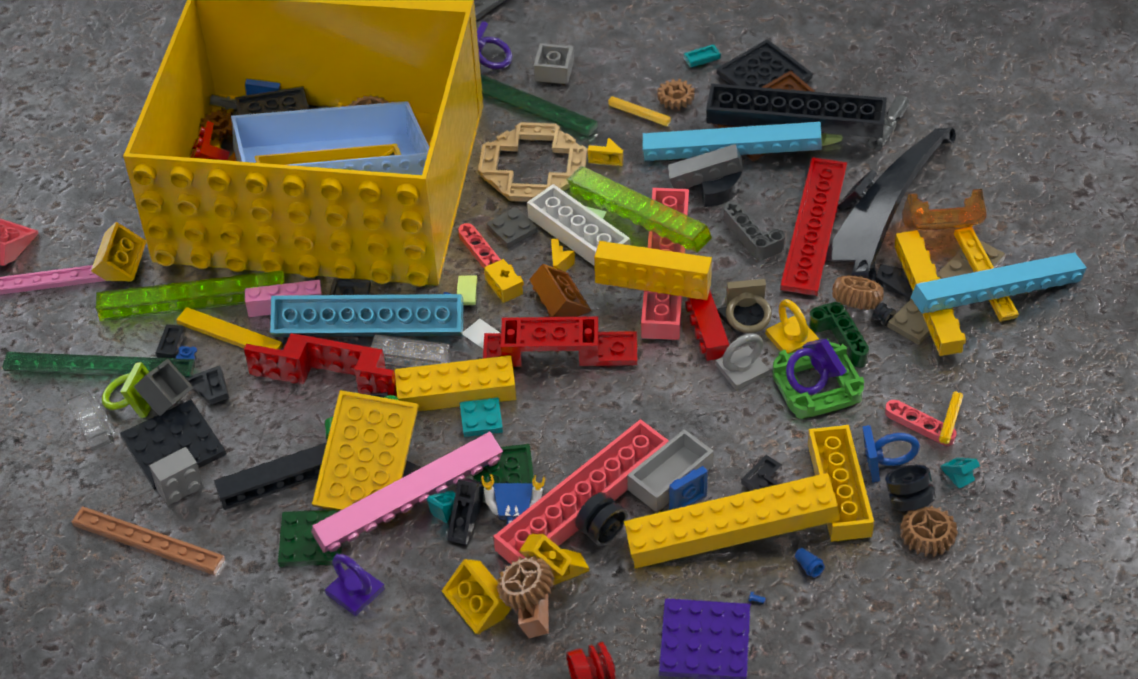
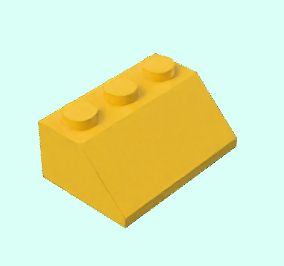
M115 222L104 233L91 272L106 281H133L146 245V240L118 222Z
M464 559L441 590L475 634H480L502 621L512 609L499 597L497 589L499 584L483 563L478 560Z

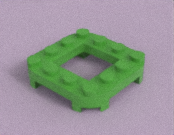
M829 342L847 370L842 376L835 377L841 388L809 396L808 392L800 394L791 387L786 376V366L793 353L787 354L786 350L779 352V356L773 362L772 375L786 404L797 418L814 417L850 407L862 401L864 379L857 374L847 356V348L844 344L840 346L839 344ZM803 356L797 360L794 366V375L796 372L814 368L809 356Z

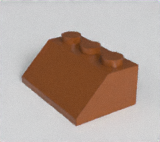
M542 264L529 279L533 285V290L540 296L541 303L548 309L550 317H578L591 311V308L567 272Z

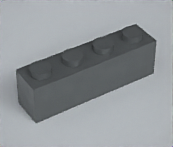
M733 144L668 165L669 179L674 189H685L705 181H711L743 171L742 158L737 145Z

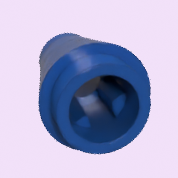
M804 548L799 549L795 553V558L807 575L817 577L824 571L825 565L821 558Z

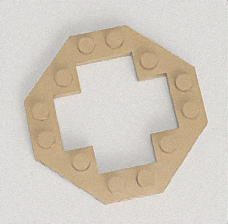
M521 122L512 131L509 132L507 130L497 136L495 141L482 145L478 173L509 201L528 202L553 184L565 191L585 178L587 148L577 144L576 140L568 133L562 132L557 124ZM520 139L553 141L552 153H569L567 173L549 172L547 185L513 183V171L497 170L500 151H518Z

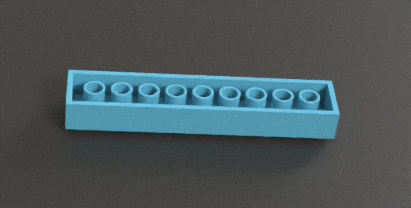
M462 294L271 296L270 333L274 337H289L291 333L310 337L463 336Z

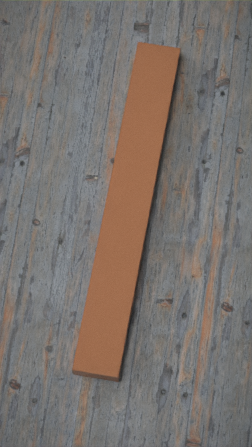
M83 506L71 521L75 527L214 576L225 561L224 555Z

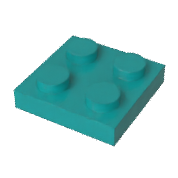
M499 397L460 402L464 437L484 435L488 432L492 434L503 433Z

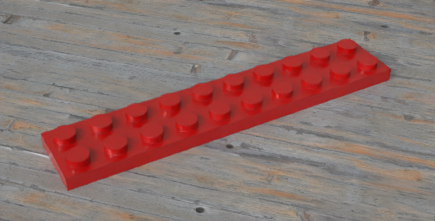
M812 157L780 290L818 296L847 162Z

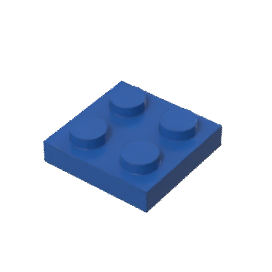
M704 466L690 471L688 475L674 480L669 485V510L693 505L707 496L708 471Z

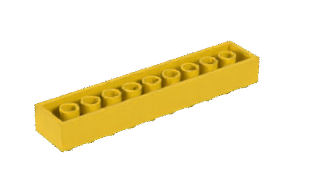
M825 473L624 521L631 556L636 569L839 521L840 518L829 475Z

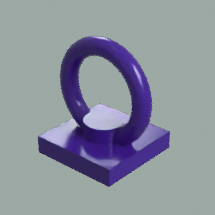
M482 21L477 30L479 62L490 69H503L512 61L511 49L504 41L498 38L483 37L488 23ZM491 43L502 48L506 55L505 60L500 63H494L485 59L481 54L485 44Z
M827 338L804 344L802 349L797 350L790 356L786 366V376L791 387L800 394L808 392L809 395L820 392L825 387L828 378L842 376L847 372ZM803 356H809L811 364L821 376L818 383L813 387L800 385L794 375V366L797 360Z
M343 554L334 556L332 563L338 578L325 589V594L354 616H357L385 590V586L362 569L350 557ZM341 563L345 564L349 568L344 570Z

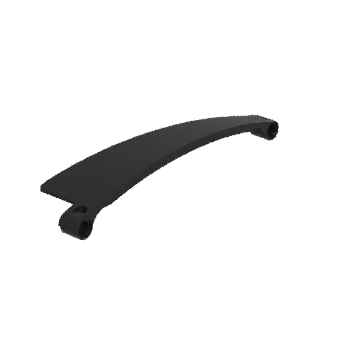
M935 128L888 167L857 203L837 232L828 248L825 262H855L852 276H862V278L876 281V256L880 251L887 230L901 200L917 173L941 144H952L955 142L956 132L954 128Z

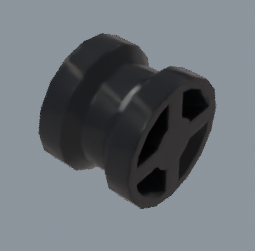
M881 302L873 311L872 318L880 320L882 325L887 326L888 321L896 314V310L888 308L887 304Z

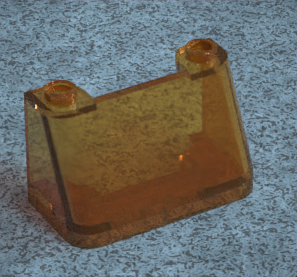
M973 189L971 197L964 200L965 207L929 210L928 201L922 202L918 199V194H908L902 211L903 223L909 229L921 231L980 226L986 219L982 189Z

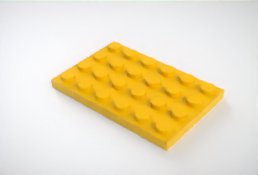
M340 390L312 506L341 511L400 480L403 477L419 405Z

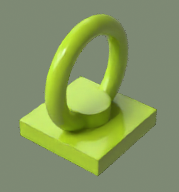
M142 362L135 363L129 374L116 378L106 387L102 394V404L105 408L119 410L131 405L140 418L147 417L152 407L134 388L149 373ZM124 383L120 393L125 399L118 402H110L109 399L112 392Z

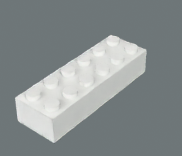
M554 184L527 202L528 218L555 238H558L559 241L592 265H594V256L599 241L630 245L629 237Z

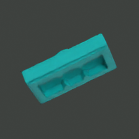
M713 44L683 53V58L689 67L692 68L721 59V53Z

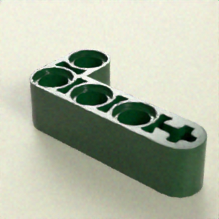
M832 302L811 309L809 328L817 333L831 329L840 346L841 344L846 346L847 356L852 365L857 368L865 367L868 363L869 347L843 304Z

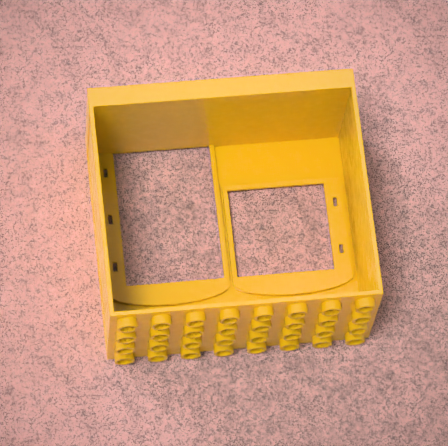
M187 0L123 155L151 261L163 266L179 264L191 265L199 269L216 267L228 268L235 272L252 270L264 271L271 275L289 273L300 274L307 278L326 276L373 280L380 284L400 282L409 283L417 287L424 285L439 286L483 109L474 0ZM246 79L280 83L281 90L303 86L307 103L312 106L344 107L352 104V101H357V97L363 98L370 95L372 97L377 95L379 98L384 97L385 101L389 103L408 101L429 145L422 175L190 158L193 150L194 140L199 138L201 118H205V114L210 115L211 111L217 112L218 109H220V112H223L224 107L209 105L211 94L226 98L229 96L231 97L230 99L245 96ZM228 109V110H227V113H229V112H232V113H233L234 110H233V109ZM224 137L220 141H218V138L210 140V145L220 148Z

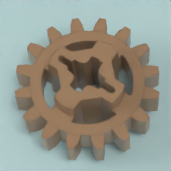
M672 79V82L666 80L665 84H660V88H658V100H660V104H665V108L671 106L672 110L674 107L680 110L681 106L687 108V104L691 105L692 100H694L695 89L692 88V84L687 85V81L681 82V79H678V81Z

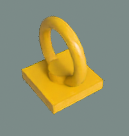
M788 299L782 300L779 304L781 322L765 330L766 336L780 351L786 350L787 354L802 349V346L807 342L819 340L817 335L808 327L800 308ZM786 307L794 313V316L787 317Z

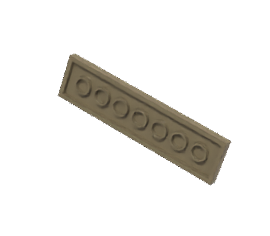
M979 240L993 267L996 268L1005 259V253ZM962 249L937 273V277L943 279L973 273ZM912 299L888 321V328L918 345L930 335L924 317Z

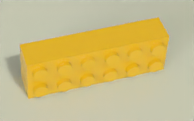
M599 241L594 256L595 283L707 300L711 287L712 257Z
M511 355L395 369L399 401L418 404V412L460 407V402L497 397H499V402L516 400Z
M849 425L809 429L808 448L815 476L828 473L838 505L840 520L827 523L831 542L872 537L874 519Z

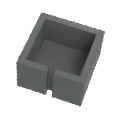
M166 359L150 371L134 386L159 416L193 389L192 385L169 359Z

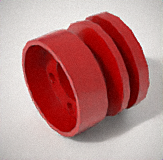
M603 642L596 644V650L593 645H589L587 657L581 648L566 653L571 679H616L613 659Z

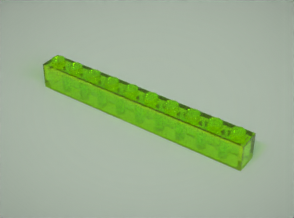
M580 166L567 179L570 185L569 189L573 194H578L585 200L594 202L599 207L607 208L611 213L615 212L622 218H627L634 224L645 227L648 231L652 230L659 236L666 237L673 243L682 245L687 250L698 253L712 239L706 224L583 166Z
M281 270L96 292V311L99 321L182 312L186 307L199 310L246 304V288L286 284L284 272Z

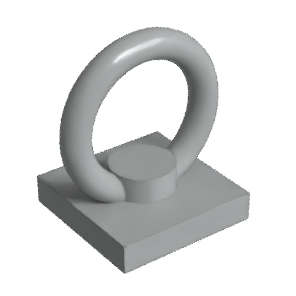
M751 333L739 337L729 345L722 358L715 360V366L736 391L769 375V369L758 357L763 349V340L757 334ZM750 341L755 342L754 350H752L748 345L736 350L744 343Z

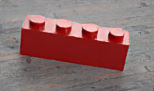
M709 290L707 300L688 297V301H685V308L691 314L690 323L691 326H695V338L700 341L699 348L701 354L705 355L706 361L722 358L729 347V342L711 291Z

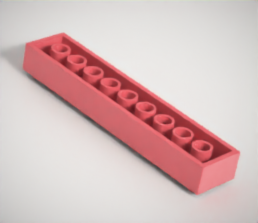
M653 188L648 248L679 253L686 252L689 189ZM644 291L641 338L680 340L682 296Z
M640 419L493 536L495 551L512 565V561H518L519 557L525 558L519 551L529 534H544L553 543L560 546L579 530L575 525V520L581 507L588 499L597 493L605 492L615 501L628 490L627 475L669 442V440Z

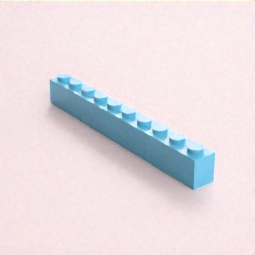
M820 122L643 133L645 161L689 159L733 144L737 145L740 155L822 150Z
M1074 252L918 283L915 285L911 299L922 314L935 312L937 310L999 299L1010 295L1014 296L1049 287L1077 283L1083 278L1087 267Z

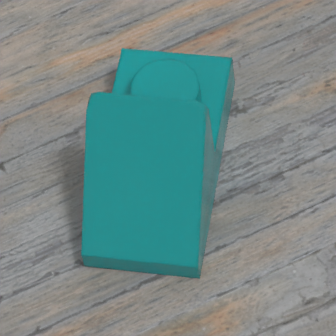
M956 457L940 467L958 488H962L975 480L973 475L974 469L978 468L980 464L978 459Z
M452 490L427 497L431 514L446 524L451 516L456 494Z

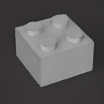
M540 43L534 63L535 81L568 84L574 63L573 46Z
M186 447L149 465L156 489L167 506L204 487L197 462Z

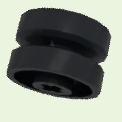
M924 465L902 466L892 470L885 477L887 489L890 492L891 506L896 510L912 511L930 505L936 498L933 484H931L930 470Z
M600 492L593 495L581 507L577 514L575 525L583 534L589 535V538L595 544L605 546L620 534L625 526L624 521L628 519V512L619 503H615L605 492Z

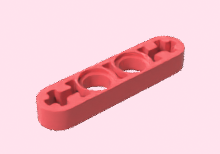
M464 223L459 226V238L483 268L490 265V261L493 264L501 260L472 224ZM474 241L480 242L478 245H472L471 243ZM483 252L489 253L487 256H481L480 254Z
M890 400L886 403L885 415L889 419L940 443L939 437L943 422L901 401ZM915 416L917 419L910 421L906 417ZM924 425H933L934 429L928 430L924 427ZM953 429L951 439L948 444H940L945 446L952 445L956 440V430Z

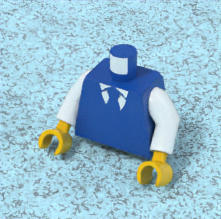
M491 474V481L485 482L484 477H481L486 504L493 514L498 515L499 520H507V525L542 498V487L545 484L544 476L541 483L536 482V475L533 477L532 483H494V478Z

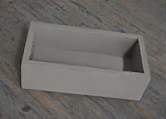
M684 429L627 475L628 491L657 513L669 503V485L674 480L688 475L694 469L704 466L708 471L712 468L714 451Z

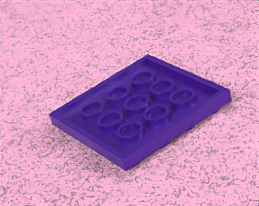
M665 598L659 676L696 679H747L750 604Z

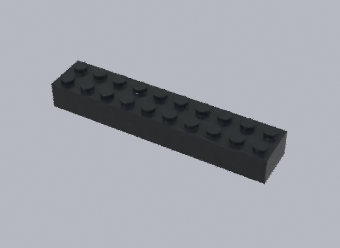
M711 84L706 107L707 124L743 127L820 122L821 133L883 138L887 98Z

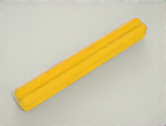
M613 96L608 100V105L664 126H669L671 123L670 116Z
M955 391L952 394L939 437L940 443L948 444L950 442L963 399L961 392Z

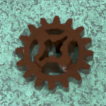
M220 109L215 113L211 111L210 115L205 114V118H201L200 128L201 126L205 127L206 122L210 121L214 123L211 140L218 138V141H220L223 137L227 139L228 135L233 136L231 116L236 115H233L232 112L227 113L226 109L223 112H220Z

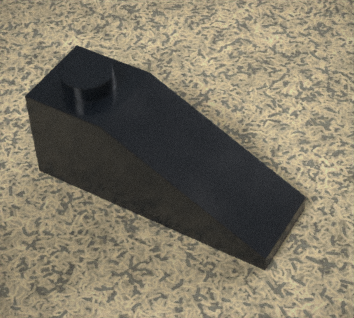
M468 478L458 479L447 540L468 544L483 503L484 486L481 481Z

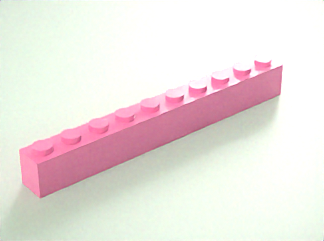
M488 432L312 526V534L324 553L328 550L333 552L341 546V543L347 540L348 542L354 541L359 537L360 533L374 530L377 524L382 521L387 523L395 518L397 513H406L413 508L412 505L418 502L420 504L426 502L428 496L446 491L448 486L453 483L457 485L458 479H466L465 477L470 474L474 476L480 473L483 467L497 464L503 451L492 433Z

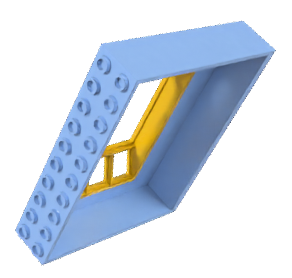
M408 101L231 116L236 161L422 175L429 150V145Z

